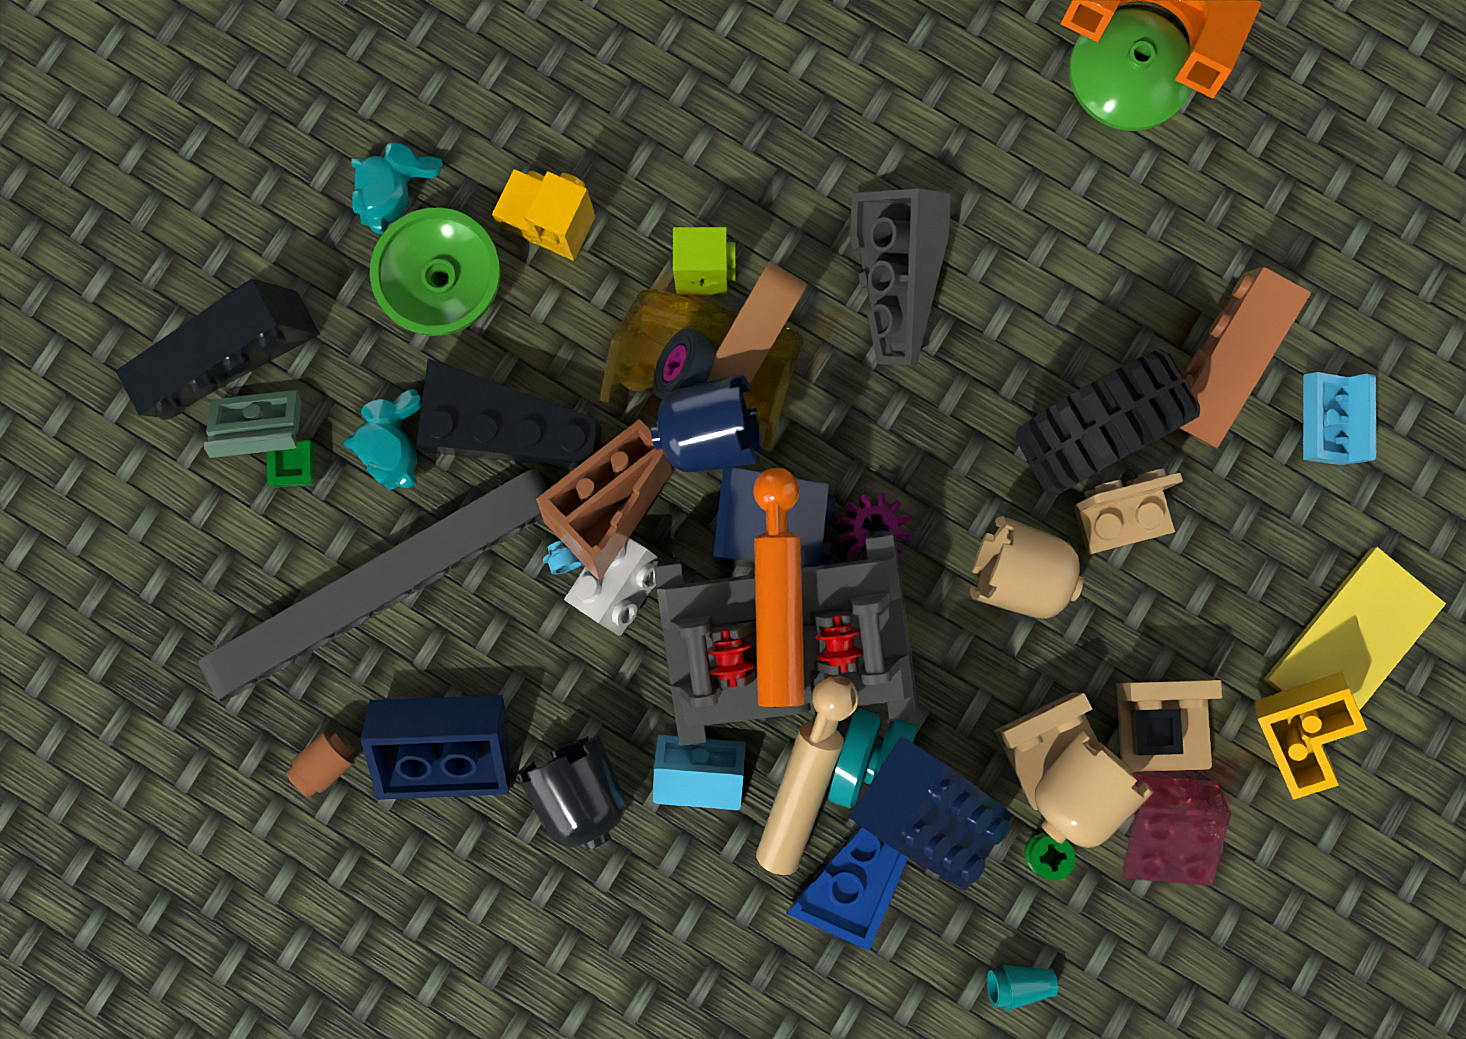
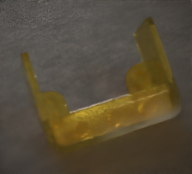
M646 289L639 292L611 338L599 401L608 403L619 383L633 391H644L647 388L653 387V374L657 361L666 344L681 329L689 327L709 336L714 343L716 354L739 313L662 290ZM786 326L782 328L750 383L751 391L744 394L747 408L757 409L760 427H767L761 447L766 450L771 449L804 341L803 336L799 332Z

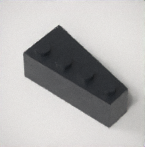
M250 279L115 371L139 416L159 417L161 420H167L181 414L186 406L320 335L297 291Z
M428 359L417 445L427 453L577 468L600 449L602 428L597 419Z

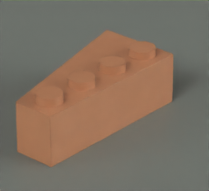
M1266 267L1243 273L1234 287L1224 310L1212 324L1209 330L1210 336L1203 349L1197 351L1187 367L1186 372L1189 375L1185 381L1200 404V416L1178 428V430L1207 446L1219 447L1312 292Z

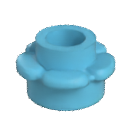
M561 540L547 547L549 554L543 558V563L549 564L551 573L554 575L572 571L583 565Z

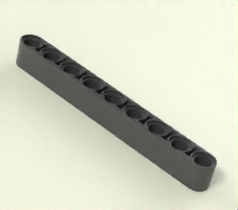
M531 469L520 474L202 657L197 664L217 701L228 700L246 691L542 520L543 517L536 499L546 492L549 486L539 469Z

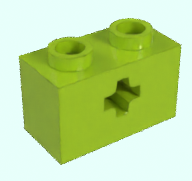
M673 227V274L677 295L727 294V281L736 280L735 242H727L726 227Z

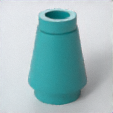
M1000 964L997 969L988 971L987 989L990 1001L995 1008L1003 1007L1005 1011H1010L1047 999L1048 997L1057 996L1058 981L1054 970L1051 968L1043 969Z

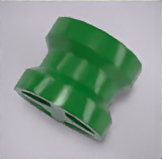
M1039 832L1027 841L1024 847V859L1027 866L1034 873L1047 880L1057 881L1067 877L1072 872L1075 865V852L1067 840L1060 844L1046 832Z

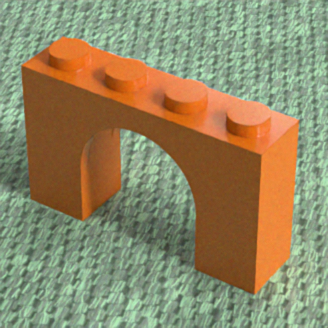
M1072 0L1060 25L1098 43L1116 9L1123 4L1133 1H1146L1163 6L1181 20L1189 35V49L1175 81L1213 99L1232 72L1262 2L1258 0Z

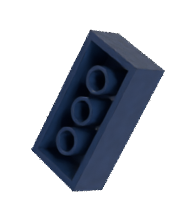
M901 736L849 818L891 848L966 891L969 885L976 882L985 869V860L994 845L999 844L1006 837L1010 827L1009 821L1014 814L948 765Z

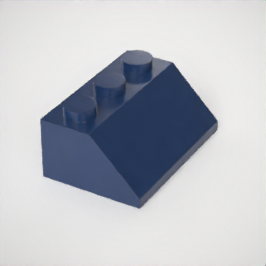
M503 695L369 701L360 740L377 800L509 794V735Z

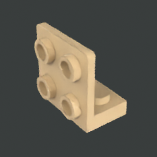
M1163 468L1138 475V478L1127 481L1126 487H1123L1122 480H1116L1095 486V489L1084 492L1086 499L1073 507L1087 555L1174 533V526L1163 490L1183 482L1181 473L1166 476L1165 469Z
M1221 680L1116 683L1121 760L1134 772L1204 770L1212 767L1208 699H1222ZM1181 709L1183 754L1134 755L1131 710Z
M1072 692L994 730L1031 807L1035 810H1038L1034 798L1036 786L1082 730H1085L1092 736V740L1088 744L1093 748L1099 744L1084 714L1092 710L1085 693Z

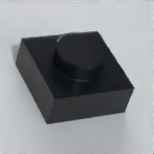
M1181 709L1131 710L1134 755L1183 754Z

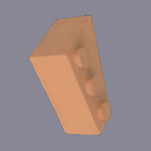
M639 419L536 499L544 523L600 581L672 473L671 464L666 459L662 449H655L651 430Z

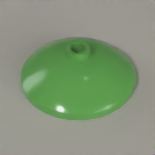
M1134 8L1116 10L1098 43L1083 35H1080L1076 41L1069 62V78L1074 95L1089 115L1109 127L1124 131H1142L1157 127L1171 119L1182 108L1192 91L1191 88L1175 81L1188 52L1189 42L1176 25L1157 13ZM1134 53H1141L1145 56L1146 61H1138Z
M424 208L399 218L386 229L378 240L370 263L372 291L382 310L399 326L411 332L427 336H442L456 333L478 321L493 303L501 277L498 252L485 229L466 214L447 208ZM439 275H448L446 284L442 286L435 285V279Z

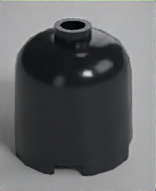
M599 734L593 736L590 740L586 736L551 751L550 754L553 760L537 768L535 762L532 761L517 772L518 779L551 840L559 845L568 847L584 844L587 850H591L611 839L609 831L621 821L625 812L626 802Z

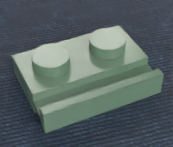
M290 390L211 400L206 429L208 441L204 442V449L209 458L297 448L295 437L299 432L302 405L298 391Z

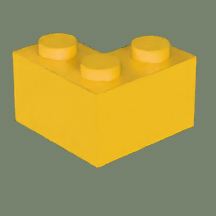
M515 169L492 213L500 229L572 261H575L596 218L588 190L585 188L584 182L568 173H561V176H558L548 171L545 176L535 171H528L527 174H524Z
M1343 671L1254 701L1257 719L1293 800L1339 786L1333 765L1323 744L1367 730Z

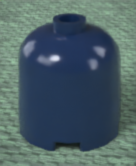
M743 374L733 375L669 392L660 403L657 423L651 424V436L655 449H662L670 464L682 472H703L760 463L758 454L754 453V451L762 450L758 413L756 408H747L743 394L751 391L747 378Z

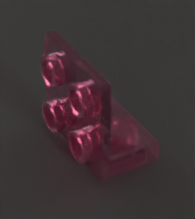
M1132 775L1137 780L1135 785L1138 788L1145 782L1154 793L1134 813L1135 817L1123 865L1124 877L1136 880L1211 885L1214 881L1231 816L1218 782Z

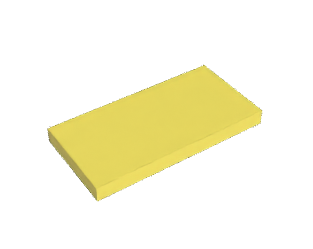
M1378 547L1370 548L1265 676L1264 680L1278 692H1282L1343 671L1357 706L1361 710L1446 603Z

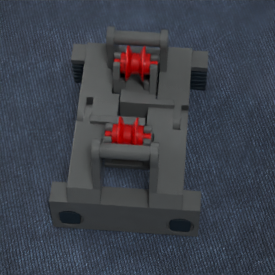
M895 529L868 532L865 539L867 560L801 568L803 624L811 623L814 618V624L803 625L805 705L758 706L755 574L684 584L680 558L653 561L679 746L705 743L704 725L795 715L810 710L811 712H816L812 703L813 689L818 682L830 675L844 676L855 685L859 695L858 706L887 702L889 719L917 716L918 701ZM838 609V610H832V611H825V612L813 613V612H816V611ZM704 635H705V637H706L707 648H706V646H705ZM707 654H708V658H709L710 669H709V667H708Z

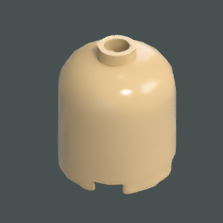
M1004 516L998 517L995 520L996 526H999V529L995 535L986 532L972 568L973 573L980 575L978 587H970V595L973 600L1029 617L1047 619L1056 616L1068 605L1070 600L1075 601L1079 597L1083 587V577L1079 576L1080 565L1078 555L1068 542Z
M1082 730L1041 778L1035 788L1034 798L1039 812L1045 818L1041 827L1047 834L1060 844L1068 839L1077 846L1090 848L1099 846L1108 840L1150 798L1154 791L1145 782L1138 788L1135 785L1137 780L1132 776L1134 771L1104 744L1099 742L1095 748L1088 743L1092 740V736L1085 730Z

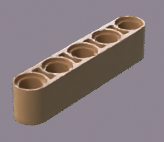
M769 261L715 354L711 373L706 382L743 374L750 384L808 283Z

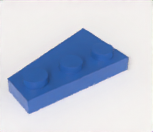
M860 826L786 910V913L870 951L908 857L891 848Z

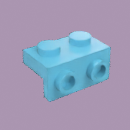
M1321 372L1304 374L1303 460L1336 465L1374 461L1376 459V376L1362 374L1344 377Z

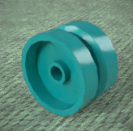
M857 706L839 756L828 801L847 808L854 806L858 801L863 784H871L899 738L902 736L910 742H914L918 725L895 719L890 723L882 744L876 742L881 726L880 714Z

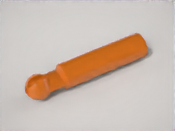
M784 468L765 470L758 476L753 488L757 504L766 511V531L754 538L758 706L763 707L805 705L801 537L788 530V510L797 502L800 490L795 477Z

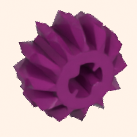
M863 493L859 496L861 509L851 502L845 505L844 509L852 518L839 517L837 525L841 528L849 529L850 532L839 535L837 539L839 544H845L853 541L855 544L846 554L849 558H853L859 550L864 551L862 560L868 559L865 539L869 531L863 529V522L868 525L872 519L878 521V528L881 530L895 529L896 540L902 542L910 540L911 534L909 532L898 529V527L910 522L909 515H902L897 518L894 516V513L901 506L898 500H895L887 509L883 507L886 499L885 493H878L874 505L871 504L867 493ZM897 543L898 555L900 556L903 553V549Z

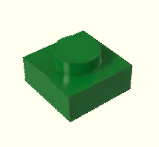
M310 440L296 441L297 448L268 451L267 486L272 488L315 486V443Z

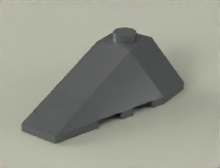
M920 188L852 193L850 237L853 250H859L863 272L858 275L861 288H867L871 309L867 317L878 364L917 365L949 238L951 193Z

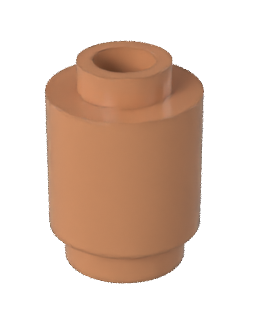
M324 731L291 761L292 767L286 771L287 777L307 797L313 796L316 792L322 793L355 763L351 755L355 748L342 733L337 731L332 735Z

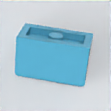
M658 735L654 763L653 802L665 805L739 810L741 808L746 742L706 739L705 743L679 746L678 736Z

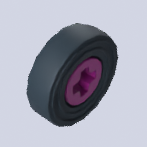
M688 327L678 331L669 340L657 361L653 374V390L658 398L663 400L671 391L707 381L715 356V346L709 336Z

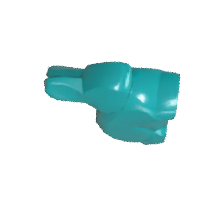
M394 142L387 144L384 157L352 158V167L355 168V191L352 192V204L354 213L360 214L361 224L369 226L373 232L382 235L388 228V225L401 218L409 206L407 182L414 177L433 178L438 176L443 167L442 160L431 156L418 158L410 148Z
M414 389L402 393L394 402L379 399L365 404L361 409V414L366 423L360 425L353 435L342 442L347 449L356 454L367 466L366 470L379 484H383L389 491L397 487L412 488L417 483L416 475L414 474L418 463L416 446L401 428L403 420L418 411L422 406L423 398L418 396V392Z

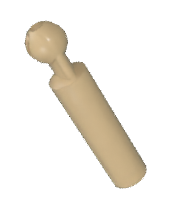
M830 675L818 682L812 693V703L817 712L815 722L804 723L799 728L756 851V858L759 864L774 874L790 875L798 869L844 745L842 735L836 730L838 723L851 715L858 706L859 695L856 687L844 676Z

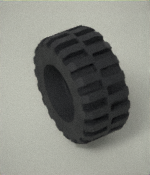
M1157 349L1102 376L1100 379L1086 385L1042 411L1016 430V442L1044 491L1052 496H1056L1200 416V404L1171 355L1161 349Z

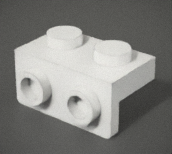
M628 538L600 581L585 567L564 600L597 623L620 636L626 627L633 622L638 609L651 589L656 586L653 561L662 559L639 543Z

